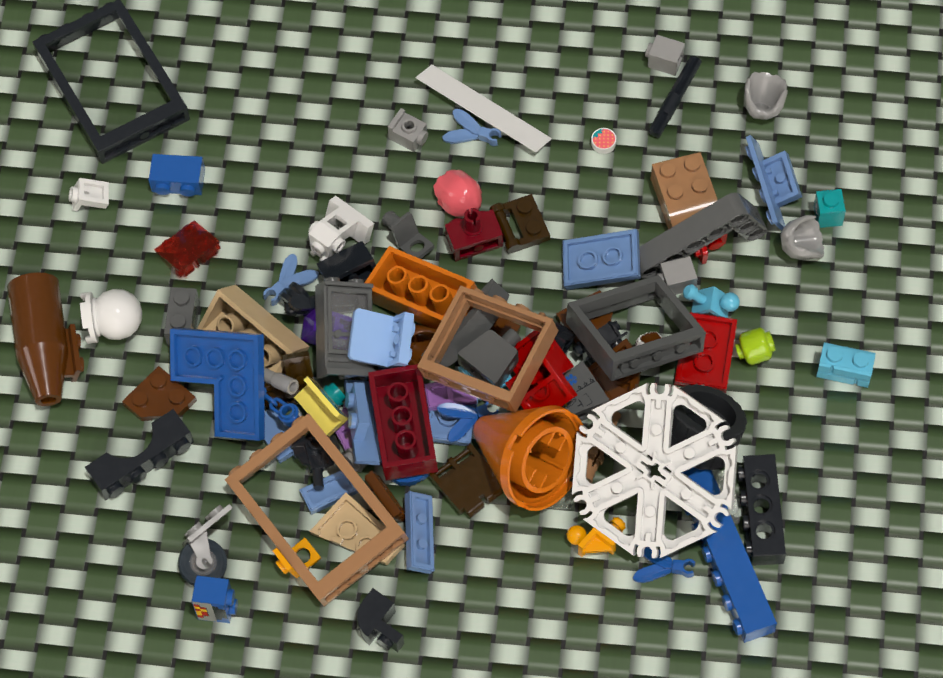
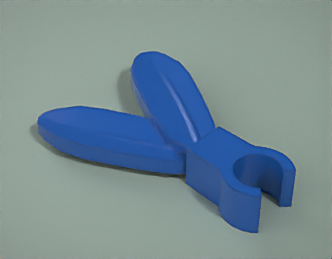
M489 402L476 408L457 403H443L437 407V411L443 416L460 419L449 431V442L460 440L472 428L477 419L486 415L498 414L499 410L495 412L488 411L487 406L493 405Z
M646 547L643 557L654 564L638 570L634 574L633 580L638 583H646L666 576L671 572L691 578L694 576V572L686 571L684 567L687 565L694 567L695 561L692 559L672 560L668 555L660 558V550L658 557L652 558L651 548Z

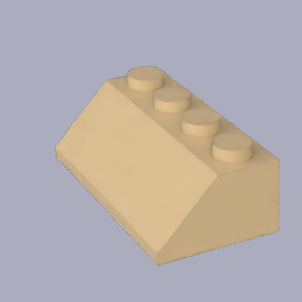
M237 285L217 290L197 328L201 330L264 334V367L286 375L283 355L307 351L310 347Z

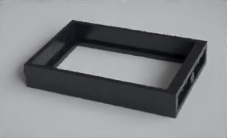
M121 0L108 2L103 7L91 13H86L81 18L71 23H66L59 29L43 34L38 39L32 41L36 55L102 164L190 120L186 104ZM120 18L171 101L100 136L50 52Z

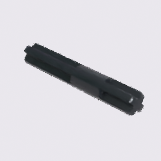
M691 55L648 130L650 135L655 138H659L662 135L702 63L700 58Z

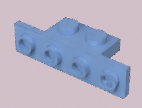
M749 135L746 137L748 146L745 149L748 157L753 160L755 165L752 171L762 187L759 189V193L769 209L766 211L767 218L771 225L775 224L782 231L785 223L780 207L802 198L789 154L783 151L764 160L759 143Z
M345 380V407L348 409V428L351 431L355 464L380 465L381 454L369 381Z

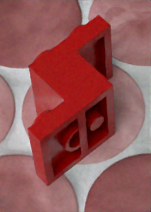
M536 330L532 331L514 346L518 351L519 361L513 369L516 375L505 383L509 390H511L540 334ZM555 339L520 404L524 410L550 405L563 407L577 396L575 390L564 377V374L572 369L574 365Z

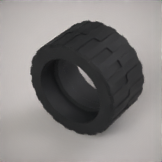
M695 384L680 388L726 420V422L719 424L717 428L729 425L730 429L723 433V438L726 441L732 438L736 439L733 445L727 446V450L739 445L746 429L747 419L744 410H742L738 402L730 395L710 386ZM684 405L676 406L673 412L671 447L706 429V421ZM714 457L694 468L715 470L725 467V462L721 457Z

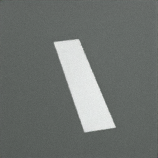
M430 65L415 77L534 152L540 150L552 139L434 65Z

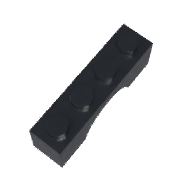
M174 409L151 423L153 430L151 442L139 455L131 458H118L106 452L85 466L88 477L105 501L111 497L119 496L124 491V488L133 482H140L146 477L148 472L154 468H161L171 457L177 453H184L194 443L190 430Z

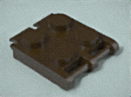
M469 443L465 446L466 449L454 458L449 457L446 460L447 463L440 467L438 472L429 473L428 477L459 514L465 512L468 517H472L485 507L481 500L482 498L489 504L504 492L490 465L474 446ZM468 453H470V456H468L466 459L457 464V461H459ZM449 467L452 468V469H450L448 472H446L444 475H442L441 477H438V475H440L442 472H444V471H445L446 469H448Z

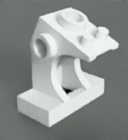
M334 196L329 200L325 217L320 221H315L309 228L310 254L312 256H319V260L322 261L340 252L345 246V239L348 237H352L357 242L363 241L366 244L370 241L374 223L339 197Z

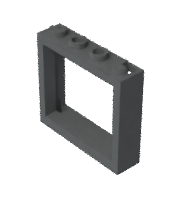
M659 275L569 302L567 305V325L611 381L703 352L705 330ZM655 299L681 332L615 353L589 319Z

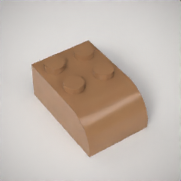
M701 152L652 164L651 181L668 230L717 201Z

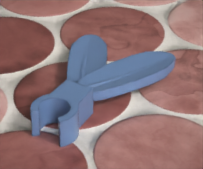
M453 110L454 119L464 129L447 132L442 137L444 142L457 144L479 138V140L487 142L491 146H498L497 139H492L491 137L494 135L499 138L502 137L499 129L481 127L464 110Z
M290 254L283 263L279 282L264 291V300L269 295H274L275 297L271 299L272 306L276 305L279 302L278 296L282 292H286L292 282H296L300 286L310 284L318 278L319 272L316 270H306L295 274L298 261L295 254Z

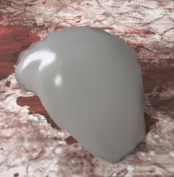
M767 72L752 73L746 79L744 105L749 115L762 120H768L777 116L784 107L788 94L786 80L778 75H771Z
M805 215L789 221L782 229L780 234L781 247L790 258L805 260L824 256L822 233L820 232L819 222L815 220V215Z

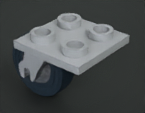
M230 504L225 508L219 505L205 517L208 522L204 525L198 522L184 534L187 539L182 543L184 548L179 554L178 568L183 579L193 586L195 585L196 576L222 578L227 568L225 551L217 542L208 539L207 529L232 509Z

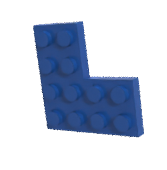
M187 328L170 329L171 381L214 384L215 437L257 441L265 439L264 334Z

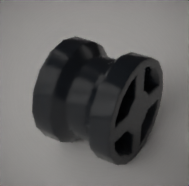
M292 282L288 286L289 289L278 296L283 306L292 296H298V294H304L310 298L307 291L296 282Z

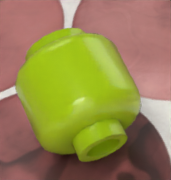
M761 327L741 333L739 336L740 343L735 345L739 358H745L749 365L770 360L772 352L776 351L770 331L766 332Z

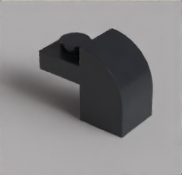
M374 588L371 589L358 608L357 620L360 634L369 646L377 637V642L387 650L392 648L399 652L404 645L403 635L387 624L396 613L395 603Z

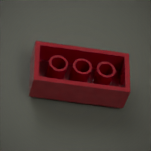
M418 364L368 372L381 461L386 481L438 472L423 376L417 367Z

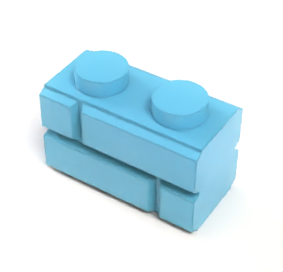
M824 342L816 377L852 385L855 383L857 386L868 388L876 353Z

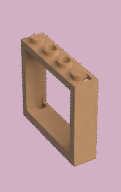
M460 285L417 367L424 378L515 413L554 341L558 329L553 319L547 317L543 312L536 314L522 304L512 305L500 296L493 295V297H490L476 287L475 289H469ZM470 306L540 332L510 391L440 365Z

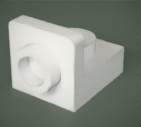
M79 178L74 187L71 186L69 191L72 211H78L81 205L106 209L109 205V182Z

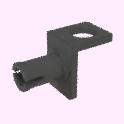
M388 211L384 214L382 218L383 225L391 229L396 244L401 251L421 259L434 249V244L419 233L410 212H407L401 218L393 211ZM423 243L424 248L421 251H411V247L414 244Z

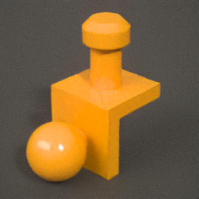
M613 517L610 521V524L621 532L626 528L625 522L619 517ZM574 525L567 531V540L573 545H578V555L581 557L586 553L609 552L613 555L616 552V543L596 528H593L587 534L582 526Z

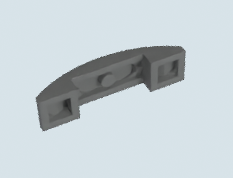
M493 279L481 290L485 295L490 297L497 295L506 301L510 296ZM473 307L462 320L440 365L448 367L458 360L457 353L490 330L498 316Z

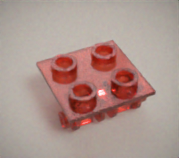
M194 220L190 224L185 225L172 237L163 241L154 251L175 268L174 272L181 278L182 276L187 277L188 274L195 270L194 266L196 268L200 267L197 259L205 264L206 260L208 261L218 254V250L221 247L219 245L220 241Z

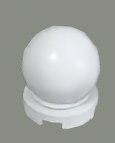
M112 289L103 292L97 299L93 296L92 292L80 294L81 299L85 300V302L80 303L83 329L88 328V333L90 334V336L85 337L87 344L98 343L99 336L101 335L108 339L121 340L131 336L138 329L142 321V308L140 302L132 293L123 289Z

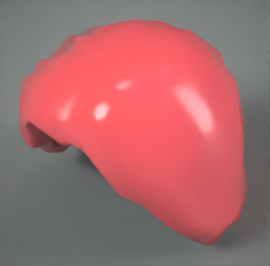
M449 170L437 178L433 186L438 199L437 203L447 214L457 218H464L466 210L469 209L471 214V208L480 209L482 191L477 181L462 170Z

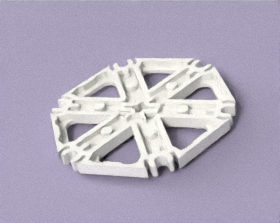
M646 383L593 409L592 411L596 412L600 418L593 414L587 415L593 422L591 429L580 425V431L588 435L584 437L580 432L576 434L572 495L583 491V495H578L573 499L574 502L584 500L587 504L586 508L579 512L580 515H587L592 512V515L583 520L630 554L635 556L636 546L639 545L637 548L638 557H643L644 549L650 547L652 558H657L659 555L658 547H660V558L718 532L709 523L711 522L717 528L723 526L716 519L719 512L730 516V511L722 507V504L727 505L731 510L733 509L738 446L727 450V446L733 445L736 439L724 440L723 433L730 429L729 425L717 428L719 424L726 422V420L676 385H673V394L670 396L672 392L671 384H665L664 393L659 394L657 392V383H651V394H649V383ZM637 401L645 404L642 444L612 422V416L616 411ZM684 405L706 421V429L671 447L673 412L676 406ZM593 446L598 447L626 467V469L595 484H591L586 477L589 449ZM714 457H721L725 462L723 490L720 494L713 495L683 474V472ZM644 463L652 466L658 464V471L665 478L658 475L650 477L651 471ZM638 494L635 534L627 536L607 522L604 513L609 507ZM667 497L699 520L697 529L674 540L666 538L664 526Z

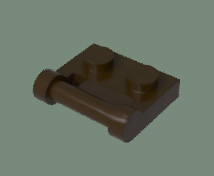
M532 194L506 203H496L490 207L489 210L493 209L506 240L505 247L508 253H515L550 240V233ZM506 214H512L521 234V239L515 238Z

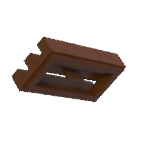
M370 471L365 475V480L389 514L395 520L402 523L405 520L404 509L382 478L373 471Z

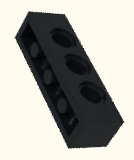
M775 454L743 456L742 464L737 466L738 482L743 481L744 489L740 490V505L746 508V515H742L743 531H748L749 540H745V550L748 557H751L752 566L784 564L786 550ZM761 482L764 487L755 488L752 483ZM761 506L764 507L767 510V512L758 513L755 511L754 508ZM760 531L767 532L770 535V537L763 539L760 538L757 535V533Z

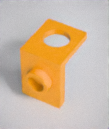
M303 538L292 548L295 553L301 549L309 550L310 559L304 563L308 569L321 559V556L306 538ZM277 547L272 550L278 558L275 563L285 575L290 572L295 578H298V573Z

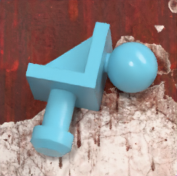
M690 284L683 290V297L689 301L693 300L692 313L705 314L710 312L715 316L728 318V312L735 311L740 305L739 297L735 293L729 292L725 294L715 286L698 290L696 286Z

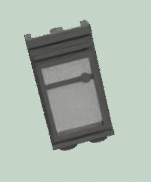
M338 277L324 278L323 282L315 285L317 378L322 379L329 375H339V379H349L358 376L360 381H366L369 379L368 372L375 371L374 365L348 358L353 311L358 308L372 311L373 284L364 283L363 279H351L348 282H341Z

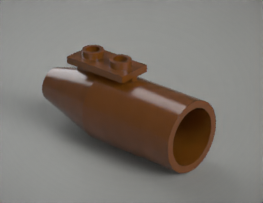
M40 272L23 274L12 279L7 285L16 359L35 403L39 406H52L62 400L64 379L71 378V382H76L80 372L84 371V359L79 357L78 350L81 346L80 334H76L75 324H70L68 329H65L58 278L54 275Z

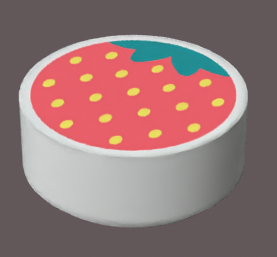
M608 128L597 129L591 137L592 148L600 154L612 152L616 147L615 133Z

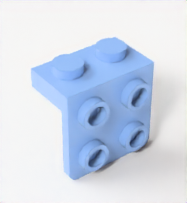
M361 308L354 310L348 358L387 369L408 365L412 357V349L410 348L411 337L415 332L414 314L403 312L393 317Z

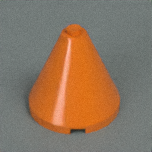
M554 405L518 410L515 413L505 412L482 416L476 421L473 428L474 438L507 498L515 505L530 511H539L554 505L572 488L573 482L570 479L574 472L576 434L580 432L582 436L586 437V434L579 429L580 425H583L580 418L567 409Z

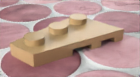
M345 493L309 532L321 539L356 552L386 527L350 495ZM402 544L380 563L388 565L405 547V544Z

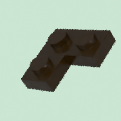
M309 351L283 355L286 376L298 381V390L290 395L264 382V387L267 390L266 394L272 398L278 397L286 403L299 404L294 397L307 385L303 379L308 376L314 380ZM264 399L265 408L268 410L270 409L269 402ZM276 401L278 403V406H276L275 408L281 407L282 404Z

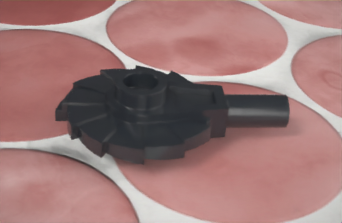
M308 431L292 444L291 449H293L294 458L298 459L304 467L305 465L308 466L310 473H312L314 490H323V471L325 468L334 465L335 462L311 432ZM332 434L330 437L328 436V438L340 451V444L336 439L335 435Z

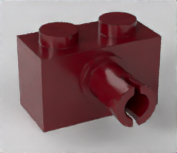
M471 208V214L469 209L466 210L463 219L456 218L445 224V236L455 262L503 247V233L493 209L479 211Z

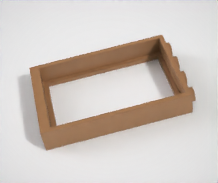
M308 413L306 416H300L295 419L291 424L292 427L284 433L276 434L271 439V443L264 449H258L253 452L249 457L250 460L242 466L239 465L233 468L224 480L325 607L409 540V538ZM308 431L311 432L386 526L385 529L319 581L316 580L242 485L243 482Z

